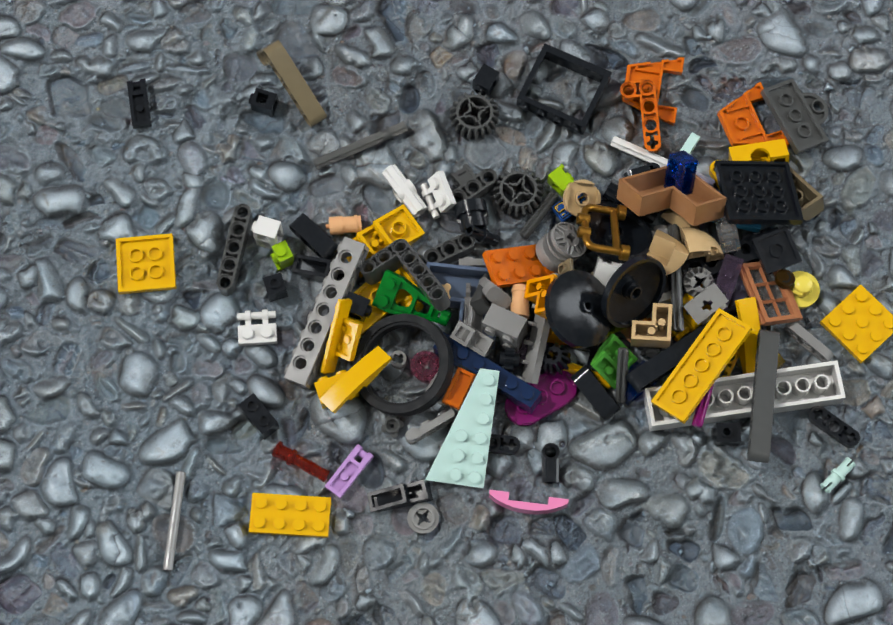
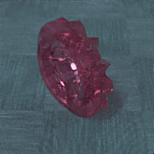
M418 352L410 362L412 375L418 380L426 382L433 379L438 372L439 358L433 352ZM429 361L431 369H426L422 373V366L420 364H426Z

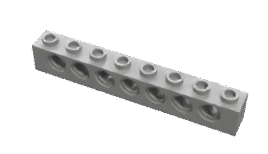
M344 237L343 242L341 241L338 245L336 258L330 263V272L322 282L323 288L321 293L315 298V307L308 314V323L305 329L301 331L299 344L293 349V358L284 371V378L307 389H310L324 357L338 299H346L348 292H352L360 273V265L365 261L369 252L366 244ZM352 256L349 263H344L347 257ZM344 274V278L337 281L338 275ZM337 291L334 298H329L331 292ZM329 308V313L322 316L323 310ZM318 326H322L321 331L315 334V328ZM314 344V348L311 351H307V346ZM306 361V366L303 369H299L300 363Z

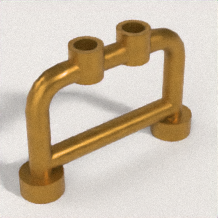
M596 204L585 205L581 213L577 214L576 224L582 225L578 227L577 237L582 238L584 245L591 251L617 255L619 260L628 261L630 246H620L618 220H625L627 207L624 205H618L617 208ZM589 212L610 215L613 247L595 244L590 240Z

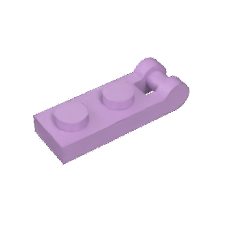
M357 444L327 482L325 488L341 499L365 467L372 461L374 455L370 452H365L363 447ZM357 456L362 458L360 463L355 460Z

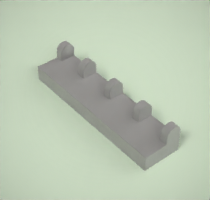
M535 314L534 321H528V325L532 326L530 340H524V344L528 345L525 360L520 359V363L524 364L522 377H516L526 383L538 385L550 325L547 319Z

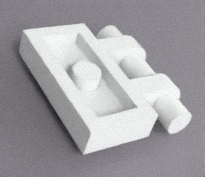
M437 171L428 179L430 187H428L427 183L420 185L422 197L426 199L427 210L433 219L440 217L438 210L440 213H446L457 204L444 171Z
M264 309L262 312H251L249 310L245 311V313H237L238 321L245 320V325L238 326L239 346L278 344L276 323H269V319L276 318V311ZM262 319L263 324L252 325V320Z

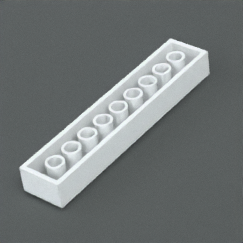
M837 360L777 369L773 414L808 409L815 406L841 404L846 398ZM754 373L717 378L714 382L703 424L751 417ZM662 386L645 388L643 399L650 432L692 426L695 410L685 424L652 404L651 400Z

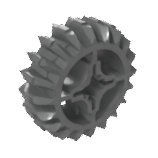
M473 90L469 96L466 92L464 93V98L458 96L457 101H454L453 107L450 108L451 114L449 115L452 121L451 126L455 127V132L461 131L460 136L467 135L468 140L471 136H474L475 140H478V136L484 139L485 133L490 135L492 130L496 129V124L499 123L498 105L494 104L493 98L488 100V95L481 96V92H478V95H474ZM465 107H468V111L463 113L462 116H459L461 111ZM471 112L478 115L477 118L473 117V115L471 116ZM489 115V119L484 124H481V120Z
M512 167L511 173L505 170L504 176H498L499 181L496 180V187L493 188V193H495L493 198L498 200L496 202L497 207L502 206V212L508 210V215L514 212L515 217H518V213H521L524 217L526 211L531 214L533 209H538V204H541V197L544 192L541 191L543 185L539 184L540 178H535L534 172L529 175L528 168L525 172H522L521 167L518 168V171H515ZM525 183L532 188L533 193L525 188ZM520 187H521V192H519V193L517 194V196L515 197V194L518 192V190H519ZM503 191L512 197L511 202L504 196Z

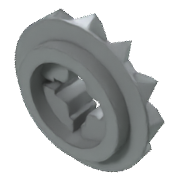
M694 267L685 274L683 285L686 292L695 297L711 285L714 279L711 272L707 269ZM695 277H697L698 279L704 278L702 281L703 287H694L697 283Z
M417 503L408 512V524L414 532L420 534L430 533L438 525V511L429 503ZM427 513V520L430 523L423 521L418 525L420 521L418 515L423 516Z

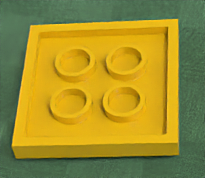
M172 233L116 238L119 295L176 289L174 236Z
M861 284L820 321V324L860 363L864 362L893 334V315Z

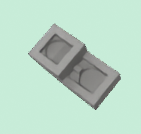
M461 320L458 321L450 335V338L483 357L487 356L495 342L493 338Z

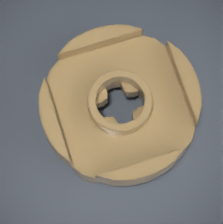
M580 179L570 182L563 193L564 209L577 217L578 213H581L585 205L601 203L599 190L589 180ZM583 193V197H586L582 204L578 200V196Z

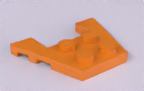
M679 57L676 60L665 59L655 63L644 62L627 65L625 82L643 79L652 80L656 86L658 104L662 74L682 75L684 57ZM645 85L642 88V91L644 93H650L653 87L651 85ZM632 87L624 89L625 95H631L634 92ZM622 97V102L641 110L640 100L628 101ZM647 103L644 106V110L651 112L655 106L652 103ZM658 105L659 120L674 126L677 108Z
M761 82L747 90L742 96L729 103L717 113L731 146L785 139L787 147L790 145L782 130L766 134L753 108L752 103L764 100L760 93L764 89Z

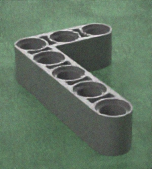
M398 239L360 265V272L366 283L370 285L380 282L385 270L388 269L395 272L403 267L436 310L444 311L450 306L451 301L445 288L405 239Z

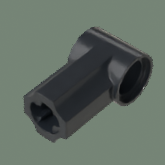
M547 443L541 451L542 483L546 484L559 483L560 450L554 443ZM545 450H554L555 456L552 458L547 457Z

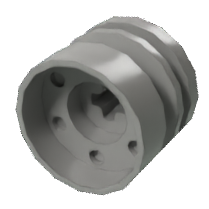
M560 222L538 240L536 255L541 264L548 270L558 272V264L569 258H572L574 262L585 253L586 246L583 240L577 237L578 228L568 222Z

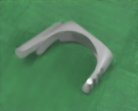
M482 277L479 280V284L483 287L482 292L485 297L493 304L510 310V287H505L503 291L489 279Z

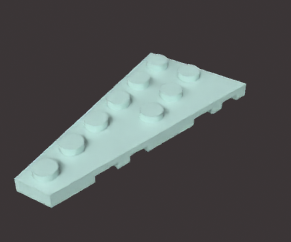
M480 368L425 480L484 488L500 371Z

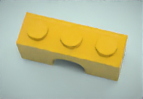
M785 139L729 147V161L789 162V152Z

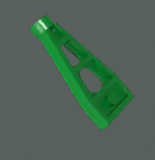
M388 269L385 270L373 300V306L391 314H413L442 326L447 325L451 312L436 310L422 291L408 279ZM400 289H404L412 295L413 300L410 306L405 307L396 304L395 300ZM418 299L430 306L427 314L415 310Z

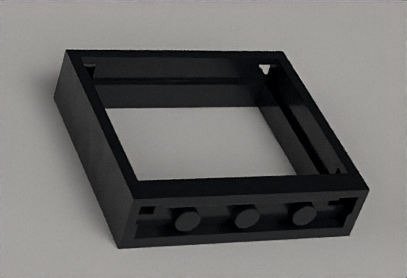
M545 43L517 97L516 106L523 108L525 112L530 111L541 119L546 118L557 126L569 128L573 133L576 131L583 135L611 80L612 72ZM544 59L600 83L582 121L526 97Z

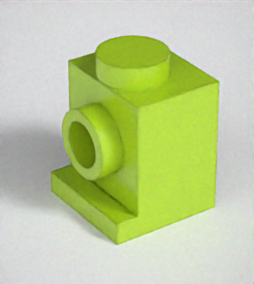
M563 164L552 171L547 179V183L561 197H563L568 183L574 181L570 173L564 172Z
M286 240L271 246L273 253L270 256L278 271L293 265L294 256Z

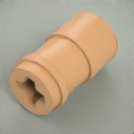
M361 215L329 217V224H326V229L330 230V235L358 233L362 231Z
M515 284L511 289L512 303L510 311L528 320L530 304L529 300L524 298L526 284Z

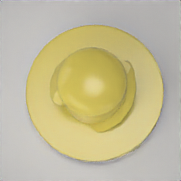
M792 272L795 276V282L790 288L799 310L810 307L816 302L820 294L818 281L808 272Z

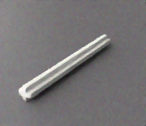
M616 136L613 137L610 144L612 147L643 161L657 163L660 167L676 163ZM689 169L710 186H714V179Z

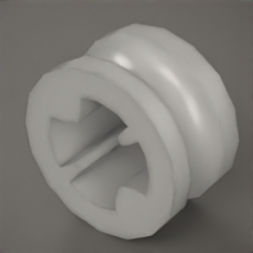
M400 350L392 352L390 355L392 367L396 369L404 368L407 365L405 353ZM395 356L403 357L401 364L393 362L395 361Z

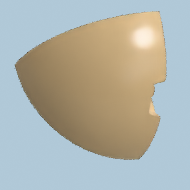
M690 227L679 229L681 242L685 244L689 252L688 259L703 256L705 257V262L725 259L720 245L708 233Z
M656 230L649 247L650 251L647 253V255L652 256L664 266L666 275L678 270L689 255L687 248L681 242L660 230Z

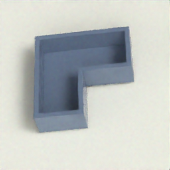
M427 262L426 266L441 284L449 283L451 285V290L449 291L451 303L448 308L460 309L459 320L463 322L466 283H471L470 297H472L477 289L479 280L484 274L488 273L487 268ZM489 336V337L493 338V339L495 340V342H496V336H494V337ZM495 342L492 345L491 349H495Z

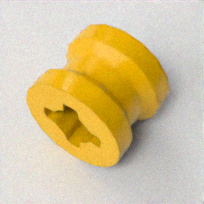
M409 294L400 301L401 306H410L413 300L412 295ZM417 301L415 310L421 311L424 305Z

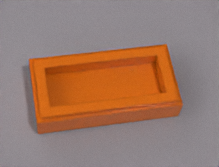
M458 367L442 399V403L460 410L476 374Z

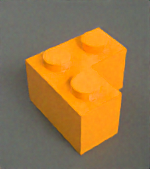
M555 274L527 280L524 298L535 303L534 313L547 319L545 296L550 283L557 277Z

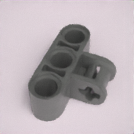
M464 164L462 169L450 174L452 181L457 186L452 191L455 199L482 198L496 187L497 174L490 168L484 169L475 175L471 168ZM490 177L493 181L486 182L484 179ZM476 188L478 191L470 192L469 189Z

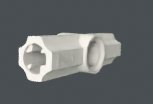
M395 164L388 166L382 172V175L392 187L395 197L400 203H404L414 218L424 214L427 206L417 194L413 183L404 177Z

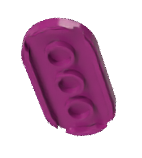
M562 370V375L557 372L555 376L550 373H543L539 376L538 385L528 383L541 391L542 400L533 413L530 414L507 398L505 401V413L508 419L518 426H530L570 404L577 390L576 384L571 379L572 374L565 370Z

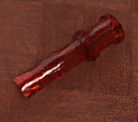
M282 441L278 442L272 457H278L286 461L287 465L297 466L325 482L330 474L329 470L299 455L296 449L288 448L283 445Z

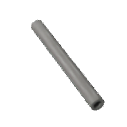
M176 472L163 570L173 571L186 478L185 472Z

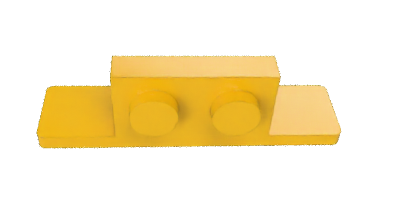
M349 298L338 299L335 306L334 318L330 326L331 330L321 363L320 372L323 374L335 372L338 357L347 361H354L363 324L348 318L352 305V300Z

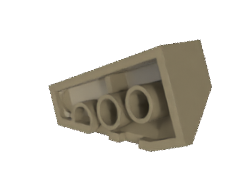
M790 167L803 219L811 220L824 211L823 196Z

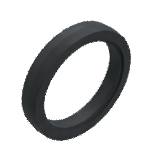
M413 314L391 315L372 325L359 341L353 361L354 366L373 350L383 336L399 328H417L425 331L433 339L439 354V368L433 384L423 395L406 403H392L378 396L371 383L367 388L364 386L359 391L371 406L389 415L412 416L428 410L445 394L453 376L454 356L447 337L433 322Z

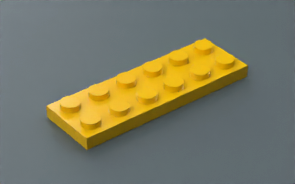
M718 308L651 400L652 404L685 424L748 337L752 327Z

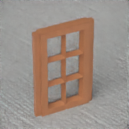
M760 261L743 263L737 266L749 298H756L760 326L791 323L803 319L791 288L783 289L775 283L774 278L778 271L765 275Z

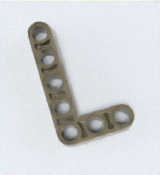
M279 40L271 42L256 52L264 66L270 65L311 128L327 118L322 106Z

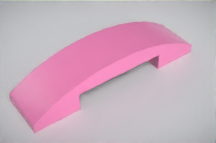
M489 490V498L506 509L524 514L553 513L566 508L569 499L554 497L548 498V505L508 500L509 492Z

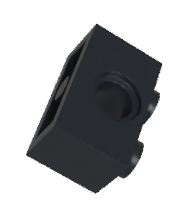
M254 393L238 405L241 412L264 440L280 428L278 422Z

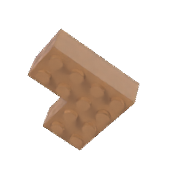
M680 162L620 178L616 199L639 217L670 208L692 226L723 218L727 200L724 195Z

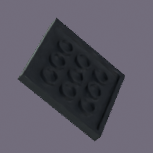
M715 161L714 168L720 193L727 198L724 210L727 224L802 225L804 219L789 162Z

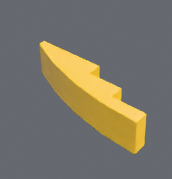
M750 297L735 301L738 319L752 327V331L738 349L743 374L754 373L757 338L758 332L761 329L756 298Z
M377 346L350 368L319 400L333 413H336L348 399L352 400L364 386L367 388L392 358L380 346Z

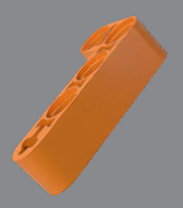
M650 79L624 82L620 87L622 97L628 101L640 100L645 149L649 152L657 153L661 149V135L655 83ZM645 85L653 87L650 93H644L642 88ZM632 87L634 92L631 95H625L624 89ZM647 103H652L655 106L651 112L644 110V106ZM653 121L656 123V128L648 130L646 124ZM650 135H654V141L658 143L654 149H651V146L648 145L651 143Z

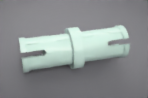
M846 457L837 468L832 469L829 477L820 484L822 489L829 484L824 490L825 492L830 493L839 482L845 480V476L856 466L854 461L850 463L852 459Z

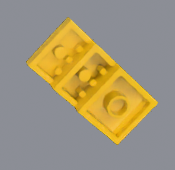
M403 204L374 220L371 226L358 232L353 240L366 244L369 248L366 257L368 259L398 239H405L412 245L425 235V232ZM349 256L346 259L350 262L352 256Z

